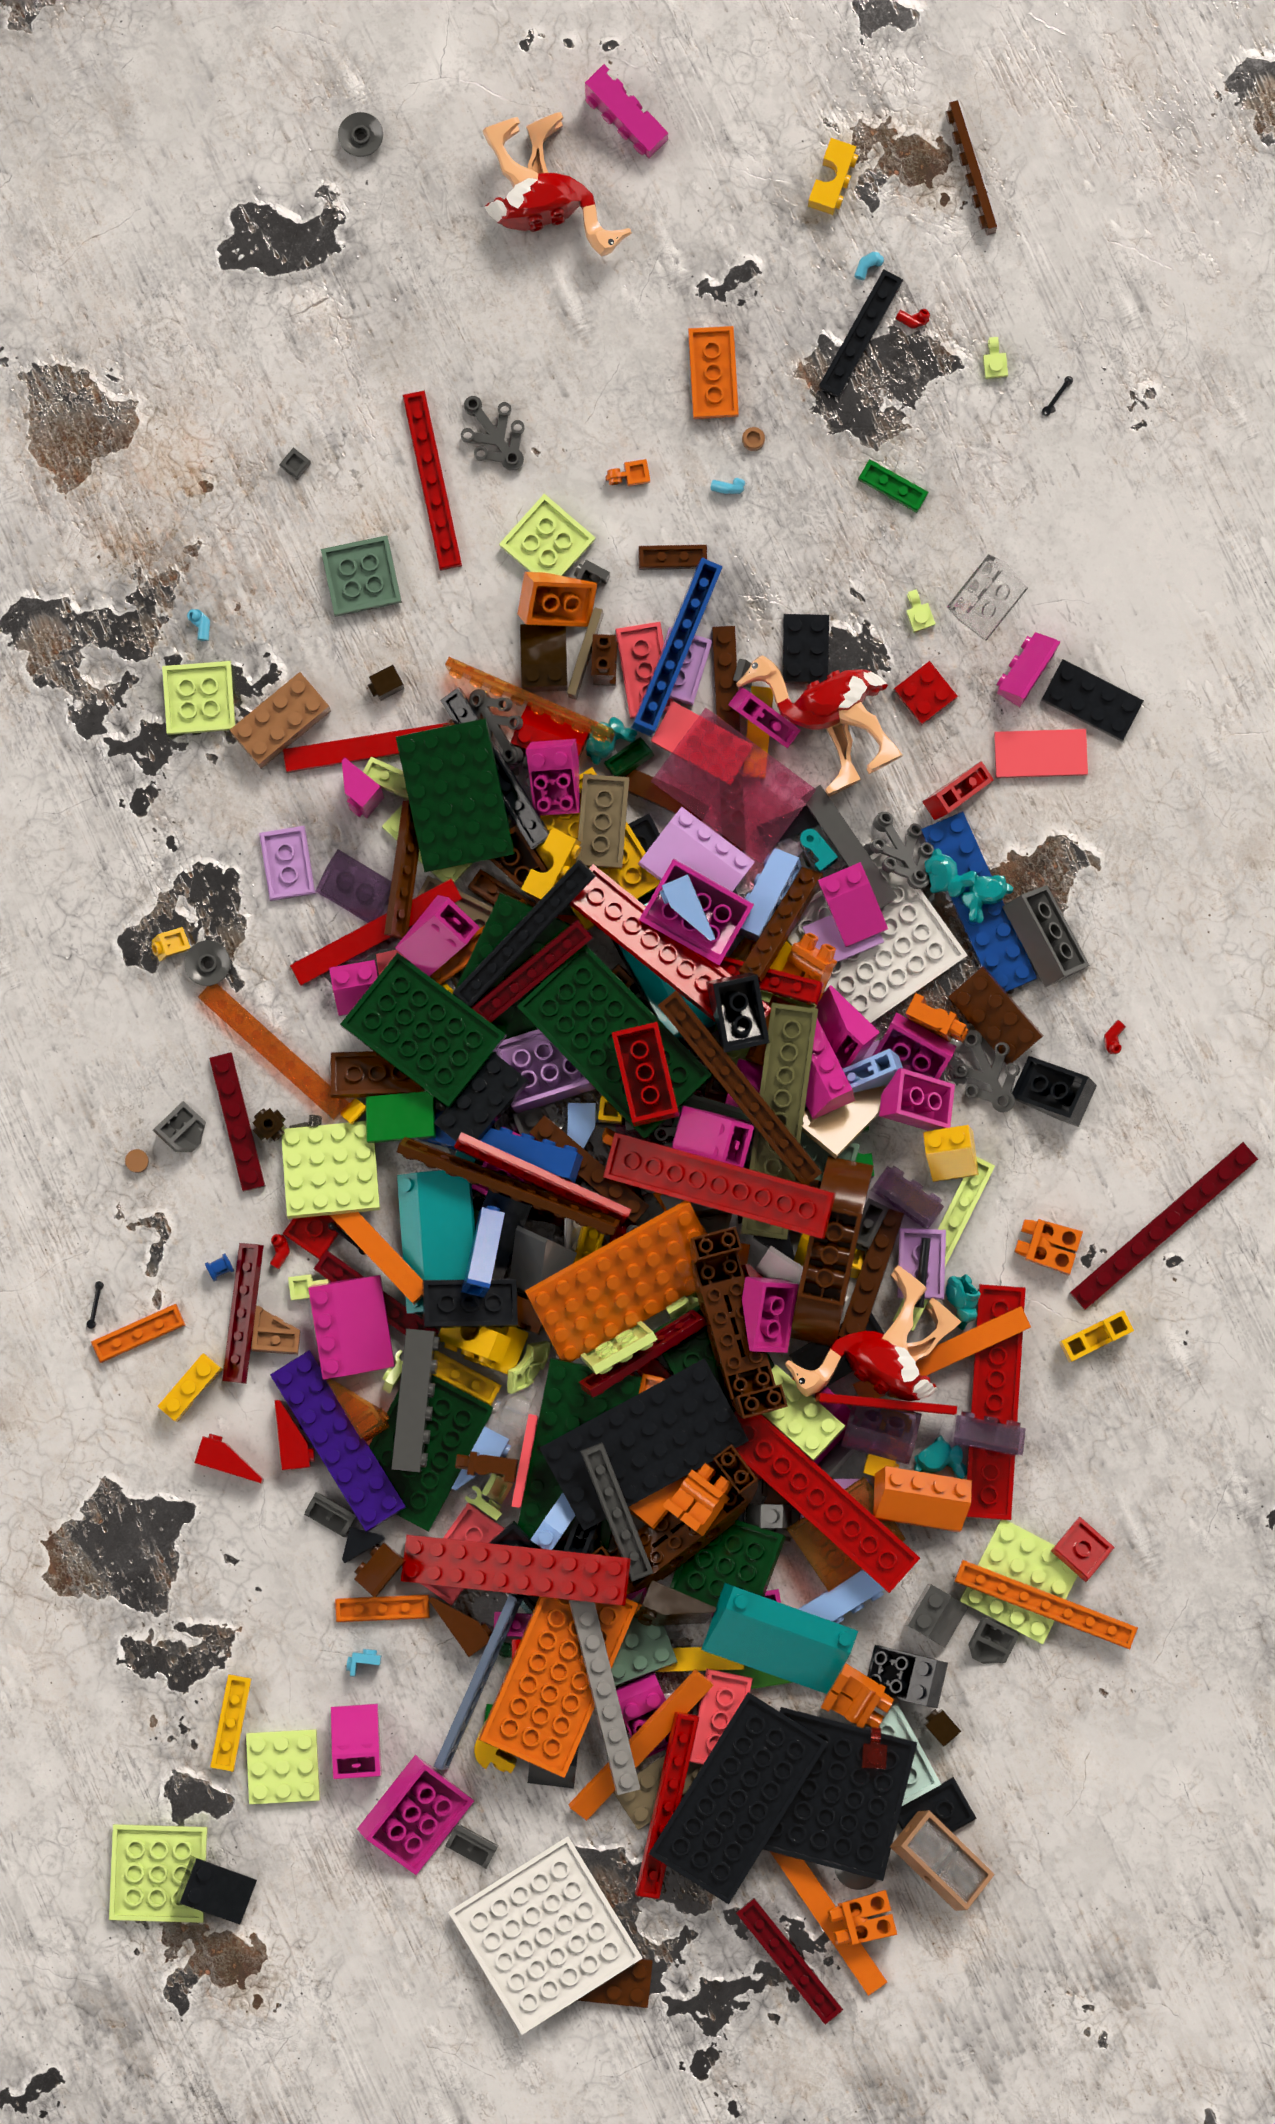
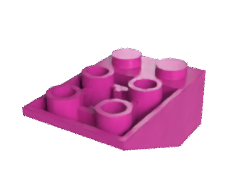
M576 739L531 742L526 748L533 806L539 816L580 813L579 759Z
M437 895L395 949L409 962L428 976H431L461 950L480 927L450 898Z
M830 985L815 1007L818 1009L817 1019L841 1067L846 1068L863 1059L880 1032Z
M682 1106L672 1148L744 1167L754 1125L747 1120Z
M654 1672L616 1689L623 1720L631 1737L666 1701ZM670 1733L646 1758L667 1749Z
M378 1704L331 1707L333 1779L381 1776Z

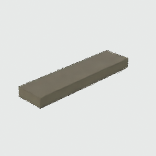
M593 608L567 690V694L571 699L577 700L592 653L593 634H598L604 615L603 609Z

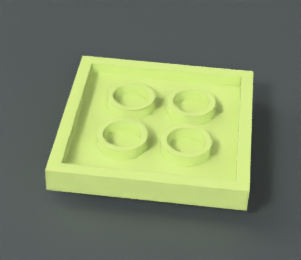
M543 494L499 543V546L529 572H543L564 576L596 538L547 495Z
M231 661L162 666L167 735L228 731L236 725Z
M642 1321L637 1322L638 1325L620 1333L612 1340L599 1345L587 1354L582 1353L580 1356L582 1361L595 1374H604L613 1368L612 1365L617 1362H626L633 1357V1353L652 1347L653 1342L657 1338L649 1327Z
M317 1729L246 1733L249 1804L320 1800Z

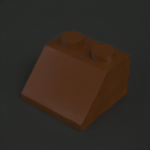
M386 1543L382 1545L377 1544L369 1553L372 1558L367 1564L362 1562L354 1571L357 1574L354 1580L373 1597L379 1595L406 1561Z

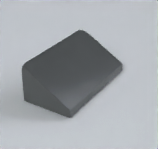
M868 1198L864 1207L857 1245L866 1249L870 1248L889 1210L888 1207Z
M845 1435L822 1459L818 1466L832 1477L859 1449L860 1444L851 1436Z

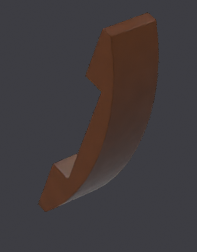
M636 769L625 776L629 777L628 793L636 797L639 796L674 814L683 807L700 821H703L710 807L693 796Z

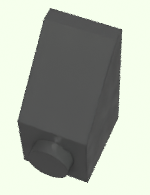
M749 1504L746 1508V1523L760 1528H792V1505Z

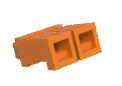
M806 933L800 942L793 944L782 972L823 982L820 1001L833 968L837 963L833 959L836 948L829 944H823L819 950L815 947L818 937L813 933Z
M915 993L906 1011L908 1019L930 1032L942 1036L948 1042L954 1038L963 1043L969 1030L966 1024L959 1021L957 1014L950 1011L948 1015L944 1009H934L928 1006L924 996Z
M1025 1219L1021 1232L1033 1236L1030 1243L1018 1240L1014 1252L1026 1257V1261L1069 1276L1076 1257L1074 1253L1078 1250L1083 1231L1041 1219L1037 1221ZM1055 1246L1066 1249L1067 1251L1055 1248Z
M706 1463L697 1472L691 1470L670 1500L667 1499L663 1504L664 1508L701 1536H704L724 1507V1504H727L730 1500L727 1494L732 1487V1483L722 1475L714 1485L709 1483L716 1471Z
M845 1663L826 1695L821 1708L828 1712L830 1709L837 1712L848 1721L857 1724V1727L863 1728L866 1724L877 1730L884 1716L874 1711L875 1707L887 1713L894 1699L884 1693L885 1686L882 1684L878 1685L877 1682Z
M886 1890L838 1903V1906L827 1911L831 1923L840 1920L843 1923V1930L833 1932L836 1944L854 1945L898 1935L892 1914L868 1919L869 1916L891 1911Z

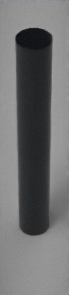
M921 1238L917 1280L925 1285V1287L930 1238ZM925 1293L914 1307L924 1308Z

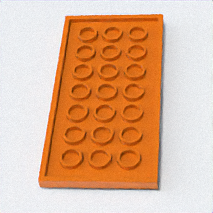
M685 1200L525 1290L560 1360L573 1362L580 1358L582 1353H589L599 1345L638 1325L637 1322H643L663 1311L667 1306L683 1296L687 1297L695 1293L690 1242L691 1238L704 1235L705 1232L689 1201Z
M539 1597L478 1740L565 1778L595 1705L569 1600ZM627 1598L625 1606L595 1603L611 1668L638 1607V1603Z

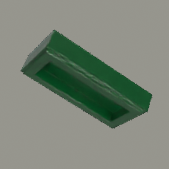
M639 737L605 761L604 765L612 776L625 777L655 755L645 741Z

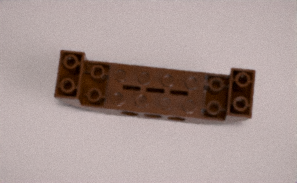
M828 1156L820 1189L834 1192L836 1195L824 1239L814 1236L809 1237L790 1338L826 1346H832L834 1341L838 1339L874 1165L840 1158L835 1159Z
M736 1226L691 1238L690 1255L696 1288L695 1292L702 1316L707 1324L705 1326L720 1379L724 1384L734 1409L742 1419L782 1409L788 1407L782 1384H775L767 1353L749 1350L742 1304L745 1277L738 1256L742 1246Z
M732 1444L713 1458L719 1468L715 1470V1475L709 1481V1483L714 1485L721 1475L730 1481L732 1487L727 1494L730 1500L727 1504H724V1507L704 1536L694 1531L671 1512L664 1516L654 1530L648 1525L639 1529L637 1532L653 1574L631 1582L629 1577L627 1594L647 1587L652 1580L657 1582L660 1579L666 1578L735 1524V1520L750 1504L758 1488V1479ZM601 1546L592 1553L595 1555L621 1557L618 1547L609 1552Z

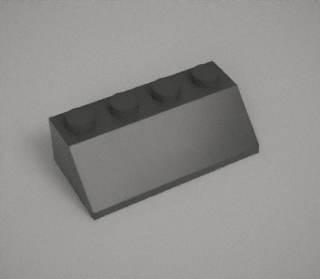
M1047 885L1022 894L1002 906L1008 920H1010L1017 933L1018 939L1026 950L1029 960L1035 967L1039 979L1045 987L1053 985L1090 966Z

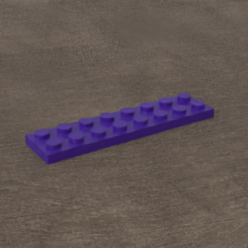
M310 1350L270 1374L366 1532L406 1508L328 1379L322 1378L321 1368Z

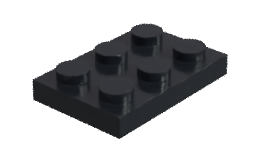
M784 614L782 676L785 683L810 684L817 680L819 683L828 679L829 615Z

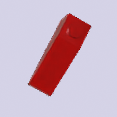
M980 761L922 802L935 821L949 814L994 779L983 762Z
M275 1400L282 1470L311 1467V1462H315L314 1449L309 1448V1443L282 1401Z
M209 1433V1437L202 1436L194 1463L263 1484L264 1478L227 1443L222 1442L223 1437Z

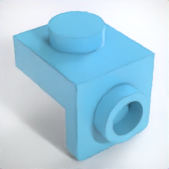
M363 1649V1653L353 1652L352 1657L347 1659L346 1671H350V1676L355 1677L357 1663L381 1665L382 1655H377V1650Z

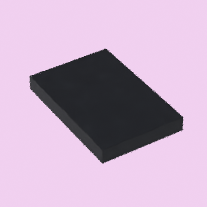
M952 1777L941 1783L940 1786L903 1805L898 1823L903 1830L918 1811L929 1810L951 1832H954L977 1818L956 1780Z

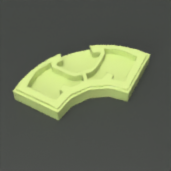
M541 1341L527 1344L526 1353L522 1361L516 1367L508 1370V1393L515 1394L521 1392L534 1382L533 1379L537 1376L540 1369L543 1370L550 1352V1342Z

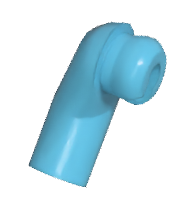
M871 252L862 257L854 277L859 280H865L868 269L874 265L876 267L881 266L884 263V257L879 252Z
M735 478L733 484L713 480L710 488L711 491L723 494H740L744 491L745 481Z
M199 609L189 610L187 613L188 620L198 627L197 640L209 641L210 619Z

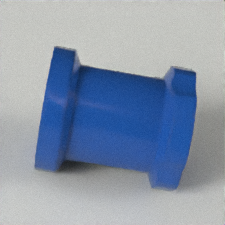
M226 1253L211 1263H205L214 1282L217 1281V1277L229 1271L231 1273L234 1272V1268Z

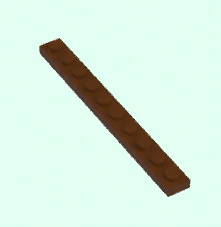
M735 626L712 627L717 726L741 738L739 713L728 705L738 692L737 682L733 680L737 667ZM741 767L731 786L720 780L722 837L744 853L746 852Z
M677 990L658 1005L659 1008L799 1182L808 1185L823 1172L730 1056L724 1052L722 1046Z
M404 1137L398 1145L397 1153L402 1154L406 1159L418 1160L429 1168H439L450 1176H459L467 1179L471 1184H480L488 1187L494 1193H504L515 1201H524L532 1204L536 1209H545L553 1212L559 1218H569L580 1226L595 1228L601 1234L614 1235L619 1227L621 1219L413 1139Z

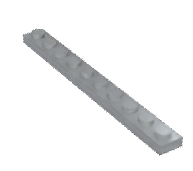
M569 1600L616 1795L640 1790L595 1603Z

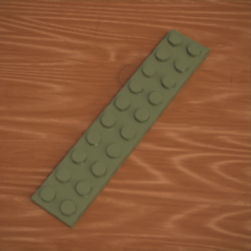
M772 1003L768 1028L770 1043L766 1044L760 1095L800 1143L818 1009ZM755 1127L750 1169L795 1182V1175ZM743 1217L741 1234L787 1240L788 1229Z

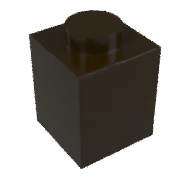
M394 665L369 676L371 683L368 684V688L373 697L378 695L380 701L405 689Z
M934 1709L925 1717L927 1722L924 1725L943 1747L961 1732L942 1709L939 1711Z

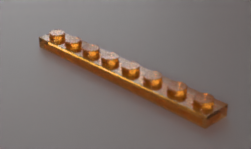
M448 657L445 663L451 676L457 679L464 677L470 680L469 683L477 688H482V686L489 688V692L495 696L502 697V695L511 698L512 703L518 706L525 704L531 707L530 710L536 714H548L552 716L551 719L559 724L566 722L572 725L571 728L579 733L584 734L585 731L593 734L592 737L597 741L604 743L606 740L612 743L615 737L614 730L608 726L463 662Z
M218 984L207 986L198 996L205 1005L333 1120L348 1106L349 1102L344 1098H331V1086Z

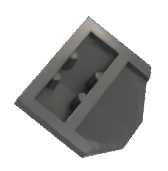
M182 1101L153 1129V1132L175 1152H193L201 1144L206 1122Z
M982 1616L968 1644L971 1656L983 1664L1006 1663L1020 1634Z

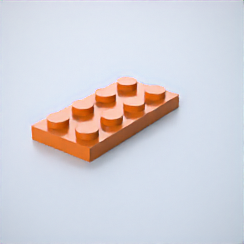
M734 326L688 328L693 419L739 417Z

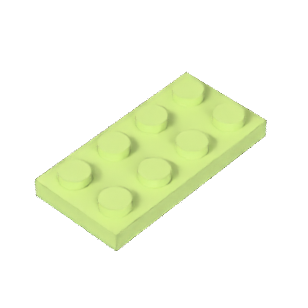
M775 1365L771 1369L776 1385L782 1384L788 1407L761 1415L812 1461H815L845 1429V1425L819 1402H816L812 1396L806 1397L802 1395L797 1388L796 1382L780 1367Z

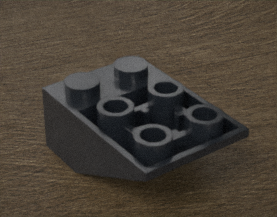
M875 1645L867 1677L877 1682L878 1685L882 1684L885 1686L884 1693L892 1698L938 1709L948 1663Z

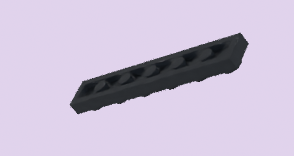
M883 269L819 384L820 389L839 398L901 287L903 279Z

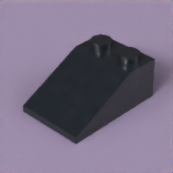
M749 972L706 982L710 1006L725 1053L770 1043L757 974Z
M1028 1056L1012 1094L1018 1102L1060 1121L1079 1127L1097 1085L1088 1076Z
M191 1856L175 1901L240 1925L257 1880Z

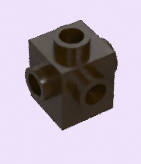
M263 1108L254 1116L256 1120L252 1123L256 1128L253 1131L261 1141L266 1138L268 1142L272 1140L275 1142L285 1134L283 1129L287 1127L283 1122L286 1119L278 1109L273 1112L271 1108L268 1110ZM267 1120H271L273 1125L270 1128H266L264 1123Z

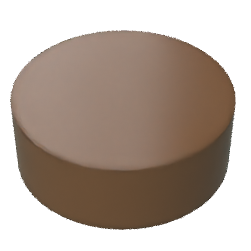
M757 427L746 429L742 436L744 447L750 451H757L763 447L765 442L763 431Z
M134 1149L126 1155L125 1164L130 1171L140 1173L148 1167L149 1158L144 1151Z

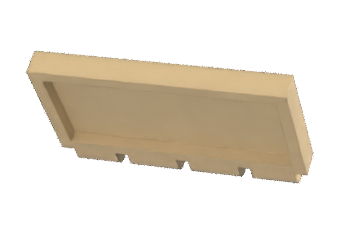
M886 1086L855 1092V1101L814 1120L807 1108L804 1111L802 1132L836 1159L879 1115L881 1094Z

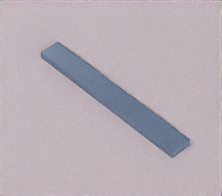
M509 1594L433 1767L439 1770L449 1768L521 1605L522 1597L516 1594Z

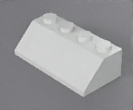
M770 1246L755 1270L762 1278L783 1279L800 1285L803 1266Z

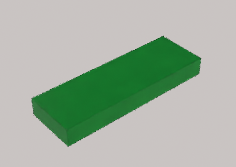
M870 459L858 478L860 482L918 513L929 493Z

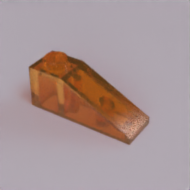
M331 1378L326 1380L360 1439L367 1442L390 1427L386 1421L389 1417L382 1407H377Z

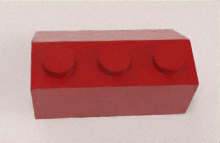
M527 705L521 715L523 726L521 729L514 731L510 744L521 748L526 753V748L531 742L576 739L578 759L580 760L591 728Z

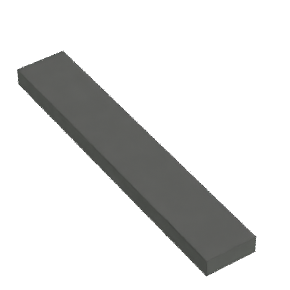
M819 785L802 796V801L846 865L850 867L861 862L880 909L897 899V895L822 786Z
M603 1443L580 1451L621 1557L631 1559L629 1569L631 1582L653 1574Z

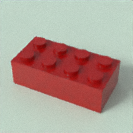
M654 1022L612 1032L634 1127L678 1117L679 1111L658 1023Z

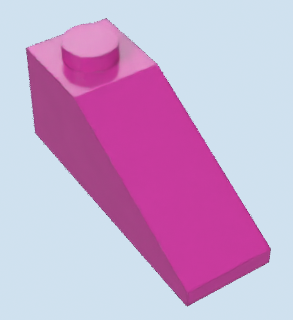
M743 687L738 690L728 704L787 749L801 731Z

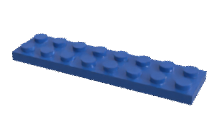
M963 811L921 829L925 842L930 843L934 850L939 848L942 854L950 856L956 862L959 876L969 871H975L978 876L992 877ZM969 886L965 887L963 893L969 892ZM961 895L956 898L950 896L980 966H984L1006 992L1037 979L1025 949L1002 907L1005 905L1003 900L994 905L983 904L984 919L981 923L970 921V909L962 902Z

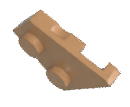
M256 1306L252 1351L298 1355L300 1330L265 1311L262 1307Z

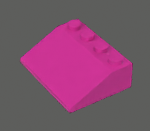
M673 859L639 920L720 966L754 903L680 861ZM687 874L689 875L715 936L714 940L710 941L672 909L669 903H664L660 891L663 890V884Z
M381 1275L315 1284L308 1287L323 1379L395 1367Z
M415 1754L357 1830L366 1840L417 1875L473 1804L474 1800Z

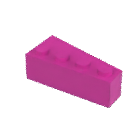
M603 64L585 82V100L591 108H597L602 113V118L611 125L613 123L618 128L617 131L625 140L629 139L634 143L633 147L640 155L643 156L645 154L650 158L668 141V132L648 111L644 113L641 111L643 107L634 95L628 97L623 83L618 78L613 80L607 74L610 69Z

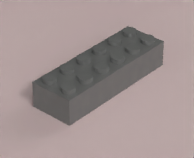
M406 1329L392 1459L393 1470L422 1472V1468L427 1467L428 1453H424L425 1444L430 1442V1430H426L427 1421H432L433 1407H429L430 1397L434 1398L435 1384L431 1383L432 1374H437L438 1360H434V1352L439 1351L440 1337H436L437 1332Z

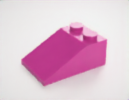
M861 862L818 880L819 887L845 947L888 930Z
M745 1277L742 1304L750 1351L788 1353L799 1284L777 1278Z

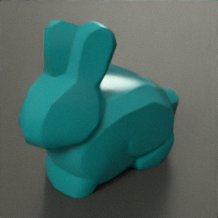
M611 717L608 723L591 721V733L587 741L586 755L591 757V761L594 764L598 765L601 759L607 758L614 751L617 739L621 738L628 742H633L636 740L637 731L625 728L623 722L616 717Z
M939 848L935 849L931 858L924 862L926 872L929 873L930 890L932 893L948 891L951 897L956 898L963 893L965 887L973 886L976 883L975 877L977 873L975 871H969L959 876L956 862L950 856L942 854Z
M976 875L975 885L969 886V892L962 893V902L970 909L969 919L971 922L981 923L983 921V904L994 905L1003 900L1007 894L1013 893L1012 885L1006 883L1004 876L993 875L989 877Z
M964 1274L962 1277H949L946 1286L947 1300L957 1310L955 1316L961 1321L957 1327L962 1331L965 1330L967 1323L977 1318L975 1306L981 1294L972 1285V1280L967 1274Z
M940 1435L935 1439L934 1443L914 1457L916 1461L914 1471L939 1473L949 1466L953 1469L957 1478L964 1479V1476H967V1467L962 1463L964 1457L962 1447L959 1444L951 1447Z

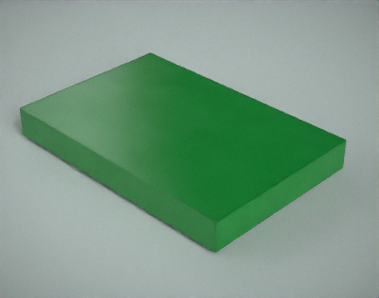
M427 1091L366 1097L368 1143L402 1141L404 1137L413 1140L436 1138V1125L434 1124L436 1121L435 1097Z

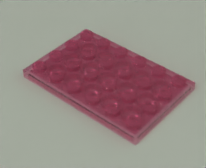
M707 708L703 710L651 780L654 785L761 864L816 791L814 787Z

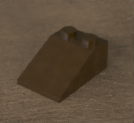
M520 624L522 692L567 691L566 626Z
M652 1580L642 1592L633 1617L646 1626L702 1624L711 1618L717 1608Z

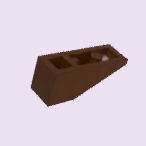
M435 1597L429 1599V1602L468 1657L488 1644L492 1631L486 1623L481 1625L478 1620Z

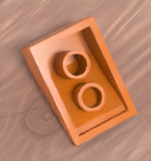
M524 572L517 615L526 625L588 627L593 612L597 583L550 573Z

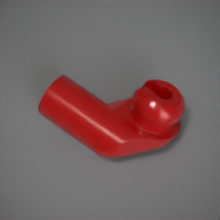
M900 309L895 319L914 329L926 325L929 322L930 313L926 309H921L920 312L910 315Z
M1119 1020L1104 1034L1105 1048L1110 1054H1118L1122 1049L1118 1036L1126 1026Z
M275 1234L271 1238V1244H273L276 1254L270 1264L280 1269L290 1253V1248L284 1235Z

